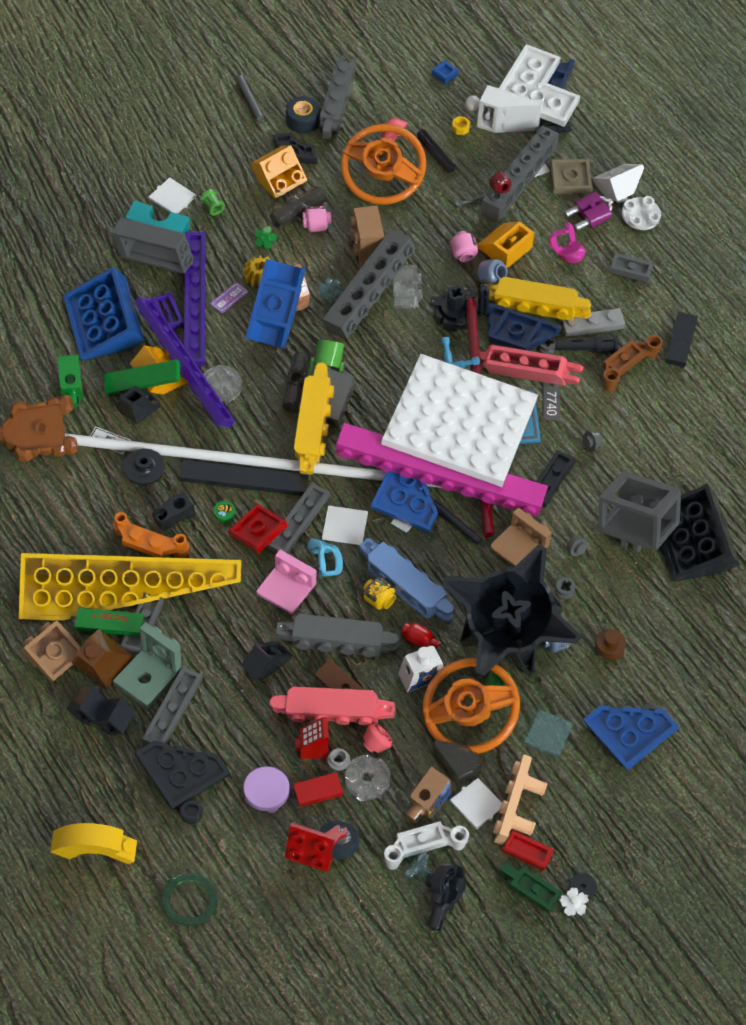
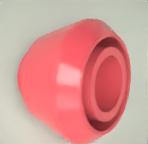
M376 723L368 726L363 736L365 741L363 744L370 752L373 753L375 751L379 753L392 746V738L384 728Z

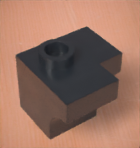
M137 386L119 397L120 401L116 403L117 409L136 424L161 407L157 399L148 392H143Z

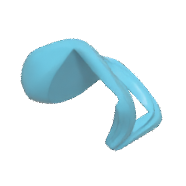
M311 538L307 543V549L314 554H318L320 566L318 575L322 577L339 575L343 569V558L340 550L333 544ZM333 552L335 556V570L326 572L324 553Z

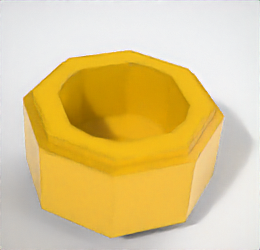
M458 116L453 119L451 130L456 135L469 133L470 121L466 117Z

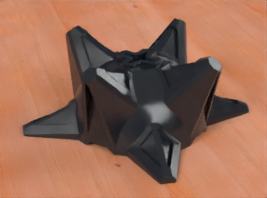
M537 545L515 567L504 568L487 574L481 579L446 576L442 585L467 608V617L460 642L464 647L478 645L475 671L477 674L485 676L505 656L509 655L525 674L529 675L534 672L538 645L541 642L574 644L579 642L581 634L560 616L564 611L562 605L544 581L547 548Z

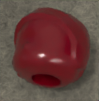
M496 172L489 179V185L496 193L504 194L509 191L512 181L504 172Z

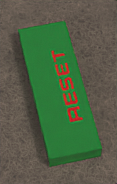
M78 608L74 628L75 631L96 632L99 629L107 634L140 637V627L143 625L144 615L141 613Z

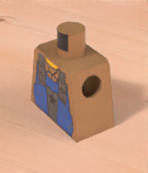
M431 767L410 795L412 807L406 813V817L414 823H417L423 815L430 819L452 794L450 779Z

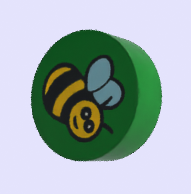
M229 501L218 502L214 507L215 519L222 523L232 521L235 517L234 505Z

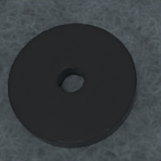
M576 874L570 880L569 891L571 888H577L578 895L583 892L585 895H588V899H591L596 894L597 883L588 874Z

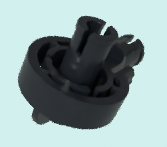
M450 863L441 864L434 873H429L425 880L426 886L431 888L432 891L430 903L433 906L427 927L437 931L442 930L447 911L453 910L454 904L459 901L466 888L465 870L459 865Z

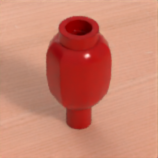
M415 622L411 624L405 623L401 635L404 636L407 642L418 647L434 646L435 649H438L441 641L433 638L432 632L429 629Z

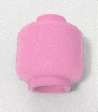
M322 205L307 207L305 212H302L303 227L307 228L309 232L326 231L328 224H331V213L327 212L326 208Z
M460 231L450 241L452 254L460 262H469L478 253L476 239L471 233Z

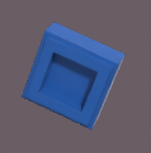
M446 60L432 69V75L444 84L458 76L459 72Z

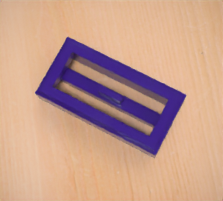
M171 292L152 298L163 314L158 301L161 302L170 322L169 325L173 330H177L178 326L184 327V321ZM165 299H168L171 308L176 316L177 321L175 322L165 302Z

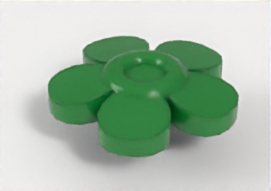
M265 226L263 231L257 229L255 236L258 239L255 240V244L258 247L264 244L265 249H270L273 246L272 242L277 240V235L271 233L272 228L269 226Z

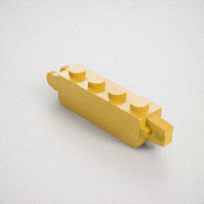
M509 277L501 278L497 285L488 284L490 286L489 300L515 311L573 321L574 317L587 319L591 316V309H589L591 307L590 300L578 297V292L572 288Z
M317 363L314 376L309 375L304 379L294 444L295 457L300 461L301 474L313 475L316 463H320V457L325 455L326 443H323V437L328 435L329 425L326 424V417L331 415L329 398L334 396V386L331 385L330 378L328 377V367L324 363Z

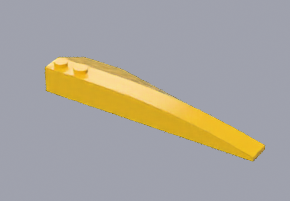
M21 553L19 619L68 620L77 615L78 608L109 611L160 600L159 597L169 598L241 582V560Z

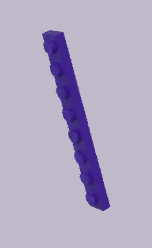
M186 232V239L193 255V263L185 273L184 347L197 366H205L206 232Z
M139 297L134 302L139 309V314L146 319L150 330L156 334L161 346L169 353V358L180 361V374L188 381L190 389L198 396L202 407L209 412L213 423L217 426L231 427L235 420L154 301L149 298Z

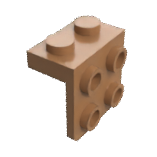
M517 508L513 512L511 525L491 544V550L515 567L537 545L548 548L552 532L547 526L534 520L528 512Z

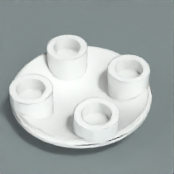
M636 197L625 201L622 208V217L632 228L648 230L659 223L661 212L652 197Z

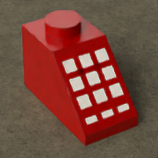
M322 717L300 728V737H295L296 751H300L301 759L328 758L329 736L327 717Z

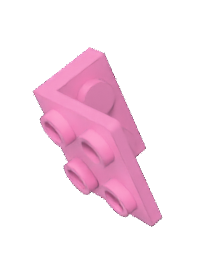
M279 550L275 555V568L258 588L257 595L284 611L293 614L316 585L317 570Z

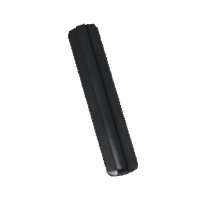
M425 129L418 131L417 138L447 173L454 171L456 165Z

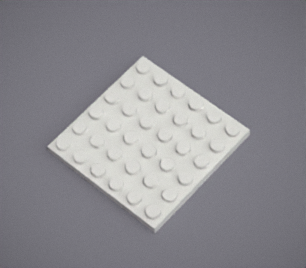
M420 354L383 436L381 445L502 487L537 401L538 394Z

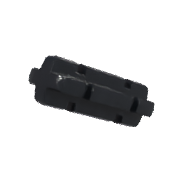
M569 121L565 127L556 123L545 125V127L559 134L572 131V125ZM541 126L536 127L534 129L535 134L541 128Z
M481 284L479 286L478 314L480 316H487L489 314L490 286L488 284Z

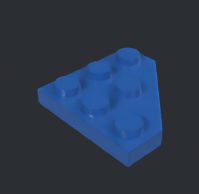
M391 471L386 473L370 508L427 533L430 532L438 516V511L433 504L426 484L416 480V478H404L400 474Z
M600 705L583 719L588 728L627 771L679 729L678 724L664 709L643 710L633 707L611 708Z

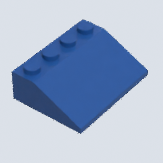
M115 267L108 269L63 295L82 360L125 351L144 341L127 279Z

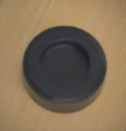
M196 800L185 801L180 807L181 819L187 824L198 823L203 817L201 803Z

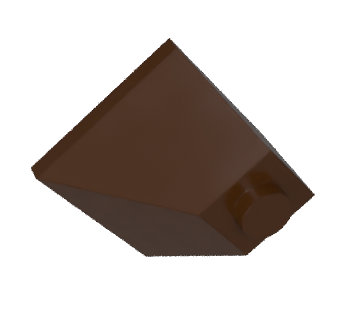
M98 629L75 653L71 663L107 690L113 680L122 672L134 656Z

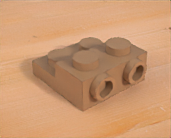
M57 620L52 624L47 622L38 630L40 634L36 638L30 636L22 643L24 648L20 651L34 668L38 667L51 683L73 665L71 663L73 657L80 649L77 642Z

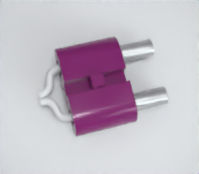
M595 191L575 201V206L564 211L566 217H569L578 212L581 217H584L583 221L574 225L577 231L586 226L593 228L612 218L611 203L613 201L611 198L606 199L604 196H599ZM602 199L606 202H609L608 206L605 204V202H602Z

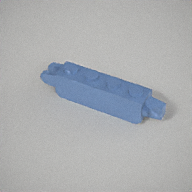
M367 538L359 545V551L368 559V572L374 577L383 578L395 588V594L424 618H432L435 615L444 622L452 621L454 605L450 604L447 600L445 589L432 582L426 573L416 569L409 559H404L393 546H388L385 542L379 545Z

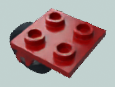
M342 821L328 822L321 827L320 831L291 822L284 858L328 872L334 858L344 859L356 853L360 842L359 833L355 827Z

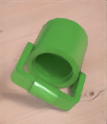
M319 339L316 355L311 358L308 376H311L314 364L317 365V363H324L330 368L340 369L339 372L343 371L344 362L341 361L344 344Z

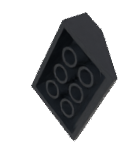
M707 483L682 494L680 523L661 545L673 581L719 574L739 566L738 556L717 495Z

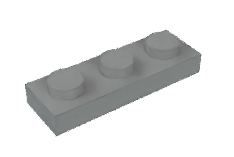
M620 308L591 312V316L587 319L574 317L573 321L561 320L565 337L625 328V321Z

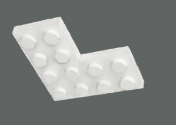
M526 44L499 89L542 102L540 118L565 127L580 101V95L548 84L560 63L561 57Z

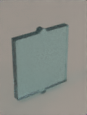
M539 710L525 740V744L540 749V752L545 751L559 757L574 723L559 718L557 714L552 715Z

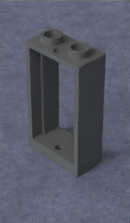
M124 218L119 219L112 231L121 258L183 274L186 273L188 267L193 263V255L185 233Z

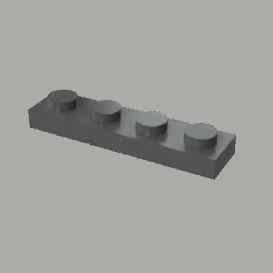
M311 483L285 520L288 523V527L267 545V549L276 554L279 550L289 554L329 499L330 492Z
M182 666L142 738L143 744L148 745L153 741H159L167 745L203 680L202 674Z

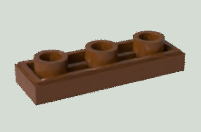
M331 659L315 673V676L327 688L364 690Z

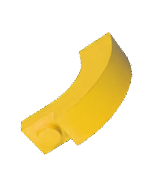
M93 823L70 824L53 831L50 852L69 860L81 854H102L131 864L135 860L137 840L123 835L124 830L108 825Z

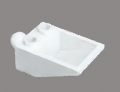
M487 85L481 99L472 95L466 100V107L469 110L476 111L479 109L477 127L494 133L534 131L536 127H539L542 102Z

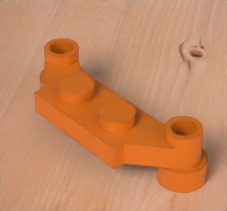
M123 512L115 515L113 530L116 535L122 537V545L160 558L170 554L177 558H184L189 554V543L185 535L177 534L173 538H169L131 524L127 515Z

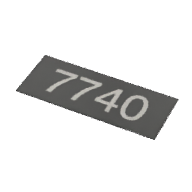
M543 386L544 420L560 421V387Z

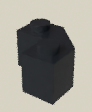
M94 686L79 687L67 707V710L81 723L88 726L91 723L103 727L102 732L109 735L123 734L136 712L125 699L107 700L101 694V691Z

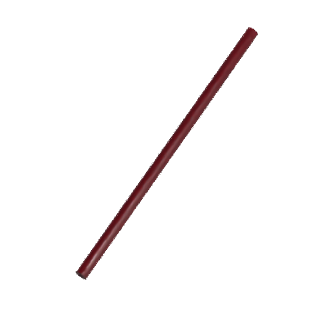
M469 298L465 302L469 357L471 360L473 357L478 356L480 360L475 299ZM480 364L470 365L472 372L481 375ZM481 500L483 536L492 537L494 536L492 503H485Z

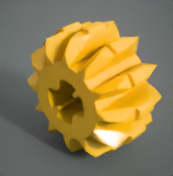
M260 254L259 258L252 256L251 261H246L243 273L246 282L251 283L252 288L259 286L265 261L270 259L269 256L262 258Z

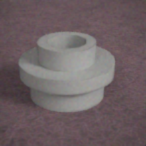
M337 748L329 753L327 762L333 770L342 771L349 766L350 756L344 749ZM336 759H342V760H343V761L340 762V763L335 762Z

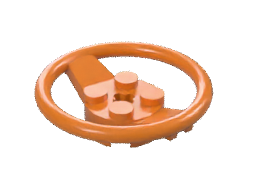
M376 124L360 130L348 141L341 157V173L345 184L358 198L372 204L388 205L406 199L420 186L426 172V155L419 140L408 130L393 124ZM376 132L399 134L406 138L415 148L419 166L416 168L404 158L398 144L391 139L381 138V140L374 142L359 141L367 135ZM384 156L386 157V161H380L379 158L382 159ZM349 158L363 163L365 171L374 179L390 181L395 177L410 184V186L404 191L388 197H377L367 194L353 182L348 168Z
M465 658L454 661L443 667L432 678L423 699V717L429 733L441 746L459 754H480L494 749L511 734L519 716L520 697L514 680L498 664L490 671L497 674L506 686H483L480 682L471 678L460 679L452 684L445 697L433 704V695L441 681L458 669L476 667L477 658ZM467 698L473 701L469 707L463 705V703H466ZM511 706L510 716L502 731L493 739L479 745L466 746L454 743L444 737L435 725L455 720L458 725L475 726L488 719L491 714L490 711Z

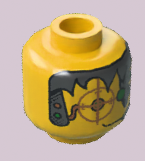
M383 578L370 579L363 587L365 590L364 600L377 610L388 609L396 599L395 588Z

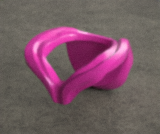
M570 222L565 224L564 229L557 230L551 234L549 238L550 246L567 263H578L584 258L585 249L575 240L574 228ZM569 233V244L564 248L559 247L556 236Z

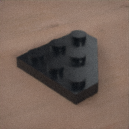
M153 741L135 752L136 758L171 810L176 809L185 801L194 798L230 776L229 770L218 754L202 753L182 746H170L159 741Z

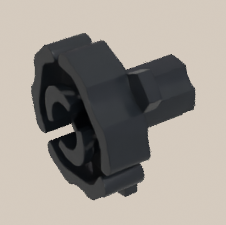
M457 285L450 287L448 291L443 292L439 297L432 296L430 305L435 307L434 318L436 324H442V315L440 314L442 310L445 317L443 319L444 330L457 332L462 329L467 330L465 302L466 299H474L477 292L472 288L464 291L463 287ZM476 302V315L478 316V305Z

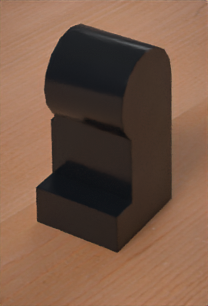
M184 491L162 503L152 513V517L161 530L173 527L177 522L186 517L190 519L196 516L194 505Z

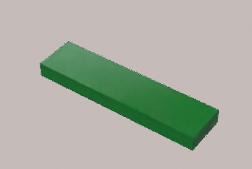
M171 360L105 374V394L124 393L134 386L144 389L179 382L180 361Z

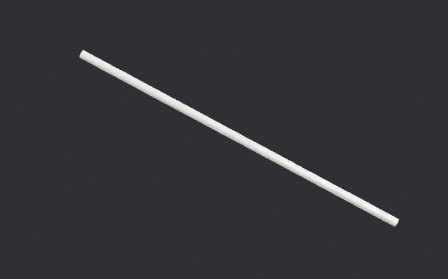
M65 433V436L75 437L78 446L129 452L145 448L152 449L164 456L300 471V461ZM316 463L314 473L378 481H383L387 473L383 470ZM426 484V485L429 486V487H438V488H441V487L436 486V485H432V484L428 485V484Z

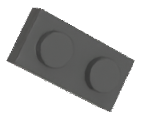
M615 253L610 273L648 283L654 263Z

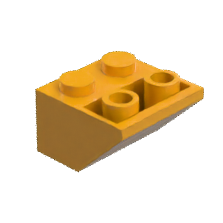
M291 145L280 146L250 163L259 183L274 198H278L308 181Z
M520 221L503 223L478 243L477 247L491 259H498L504 262L506 268H508L533 247L534 232Z
M144 345L130 364L133 368L171 361L167 350ZM180 374L179 382L149 387L148 390L152 393L166 394L187 384L188 381Z

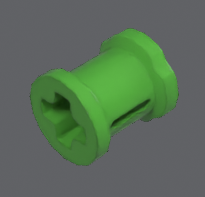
M209 189L200 197V201L206 204L211 215H218L224 210L225 204L217 198L215 190Z

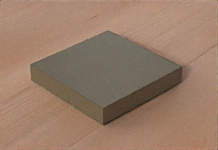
M589 159L550 161L553 194L592 193Z

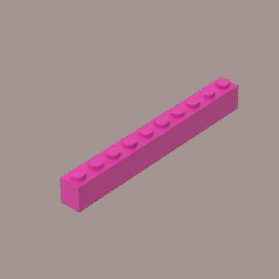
M343 424L335 454L343 459H352L366 466L378 467L385 472L391 471L400 474L404 478H416V480L424 484L436 485L446 491L452 490L466 497L481 499L485 503L497 504L507 510L520 508L531 516H539L548 488L546 485L507 474L503 486L500 487L381 445L384 435L350 424Z

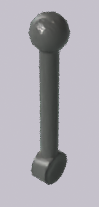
M486 195L464 201L456 200L455 207L461 208L464 204L483 200Z

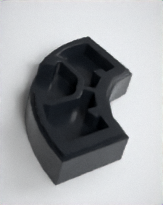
M292 133L273 135V142L276 148L291 145L299 163L317 164L314 145L299 142Z

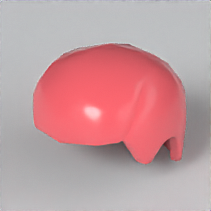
M399 118L389 119L385 123L402 128L408 126V122ZM381 132V138H388L394 142L397 136H401L392 132Z

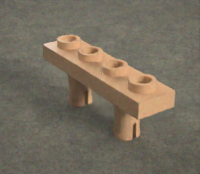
M523 755L520 761H515L511 773L514 774L513 781L510 780L508 782L505 793L509 795L507 801L503 800L499 810L502 817L501 821L497 820L493 833L496 834L494 843L503 845L511 829L529 836L533 833L536 823L519 817L516 813L519 799L524 789L543 796L547 787L546 782L529 776L528 770L532 760L530 756Z

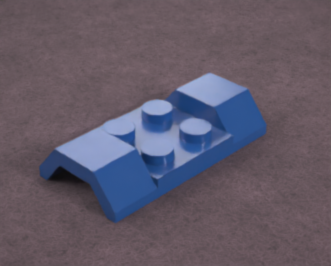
M266 259L246 334L247 339L285 349L306 269Z

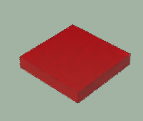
M257 503L228 530V533L231 537L259 554L288 527V523Z

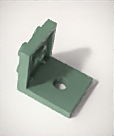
M145 622L140 627L142 651L113 680V685L148 710L175 681L182 668L179 643L175 639H169L163 635L158 627L151 626ZM142 676L151 678L148 683L139 682Z

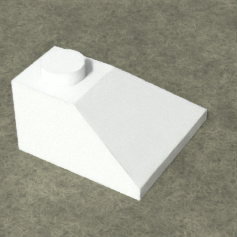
M623 164L592 178V180L607 199L611 198L612 201L620 203L628 199L627 196L634 194L644 166L643 164Z

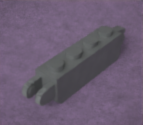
M340 55L339 61L336 60L320 114V129L322 130L323 139L330 140L332 132L339 133L354 83L356 57H352L350 63L345 62V55Z
M299 614L295 617L294 622H278L276 638L291 641L292 647H297L301 650L315 649L321 652H341L345 655L360 654L365 657H380V652L394 653L399 648L398 635L396 633L383 632V626L379 622Z

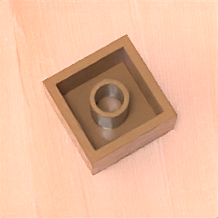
M377 205L354 208V214L350 217L352 228L350 229L351 241L355 242L353 252L355 257L358 256L359 264H365L384 239Z

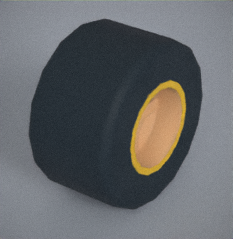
M299 96L290 100L286 105L287 126L297 133H308L315 130L320 123V106L318 102L308 96Z

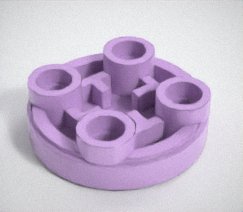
M260 767L253 770L244 781L245 801L257 810L269 813L276 812L289 796V781L282 771L274 767Z

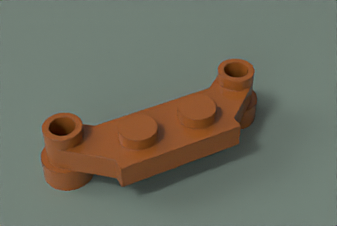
M651 335L646 339V342L630 340L603 361V367L605 368L603 374L604 389L608 392L614 391L619 383L620 376L644 357L656 358L662 348V339L657 335Z

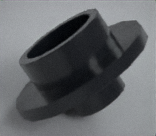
M143 448L128 454L124 460L123 470L127 479L136 485H150L160 480L163 476L165 462L158 452Z

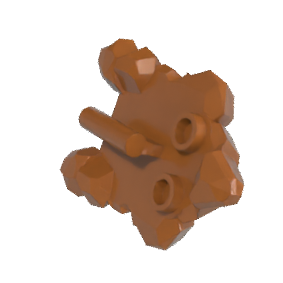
M71 396L52 397L47 399V403L43 401L37 404H27L23 401L13 403L9 411L10 416L4 420L3 426L0 427V443L5 444L8 449L14 450L13 454L18 461L24 462L30 461L32 458L37 457L38 454H53V456L60 457L64 454L74 455L78 452L77 439L65 436L66 428L63 423V415L73 410Z

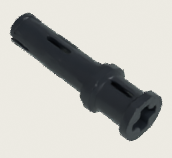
M597 335L595 338H556V350H595L597 353H601V351L615 353L618 351L617 335H614V337H601V335Z

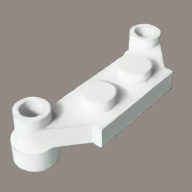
M441 821L398 833L397 841L394 845L388 846L384 851L386 866L391 870L397 869L406 857L447 845L452 846L455 850H462L468 842L469 832L463 826H455L451 829L443 826Z

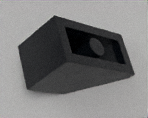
M279 641L255 644L241 665L247 670L246 672L250 677L254 679L267 678L289 661L293 655Z

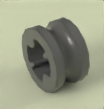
M553 336L538 346V350L541 353L553 354L556 351V338Z
M567 577L560 578L555 587L556 595L566 600L574 595V581ZM565 586L566 588L568 586L569 591H565V589L563 591L561 590V587Z

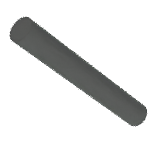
M239 75L236 80L258 121L263 120L264 116L243 75Z

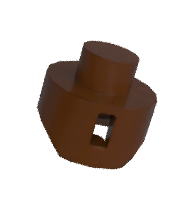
M616 629L601 631L596 639L595 653L609 660L621 659L626 645L624 635Z

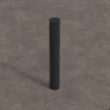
M436 499L433 501L437 511L476 545L482 542L483 538Z

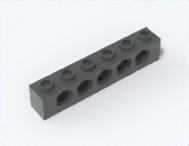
M543 125L505 171V175L512 181L509 191L499 194L491 189L482 200V216L497 224L556 151L559 133Z
M390 229L323 318L328 331L348 339L351 333L356 330L357 325L366 317L369 309L378 301L381 293L390 285L391 280L401 270L408 257L413 254L415 247L410 236Z

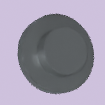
M595 431L585 432L582 440L584 447L590 452L596 451L601 446L600 435Z
M574 536L567 544L569 553L574 557L582 555L587 548V540L584 537Z

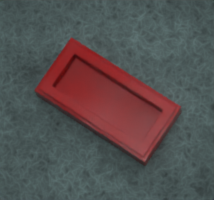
M337 772L293 784L299 807L343 796V789Z
M512 830L502 852L539 870L545 871L554 853V849Z

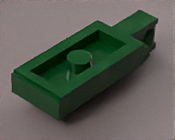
M504 862L499 869L498 875L506 880L505 884L548 914L562 895L560 890L525 867L520 868L517 866L514 869Z

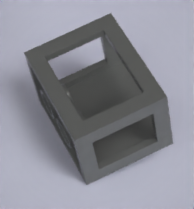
M623 470L599 497L598 532L621 539V547L625 549L628 548L630 542L633 543V551L637 553L640 552L642 546L656 551L680 523L681 489ZM618 490H619V498L614 496V494H615ZM607 503L615 506L608 515Z

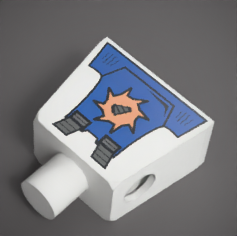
M434 646L421 647L418 651L404 657L398 675L408 693L429 685L432 678L444 666Z

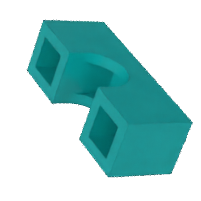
M137 201L133 202L125 219L185 233V236L186 232L190 231V217L171 212L167 219L156 221L153 220V206Z

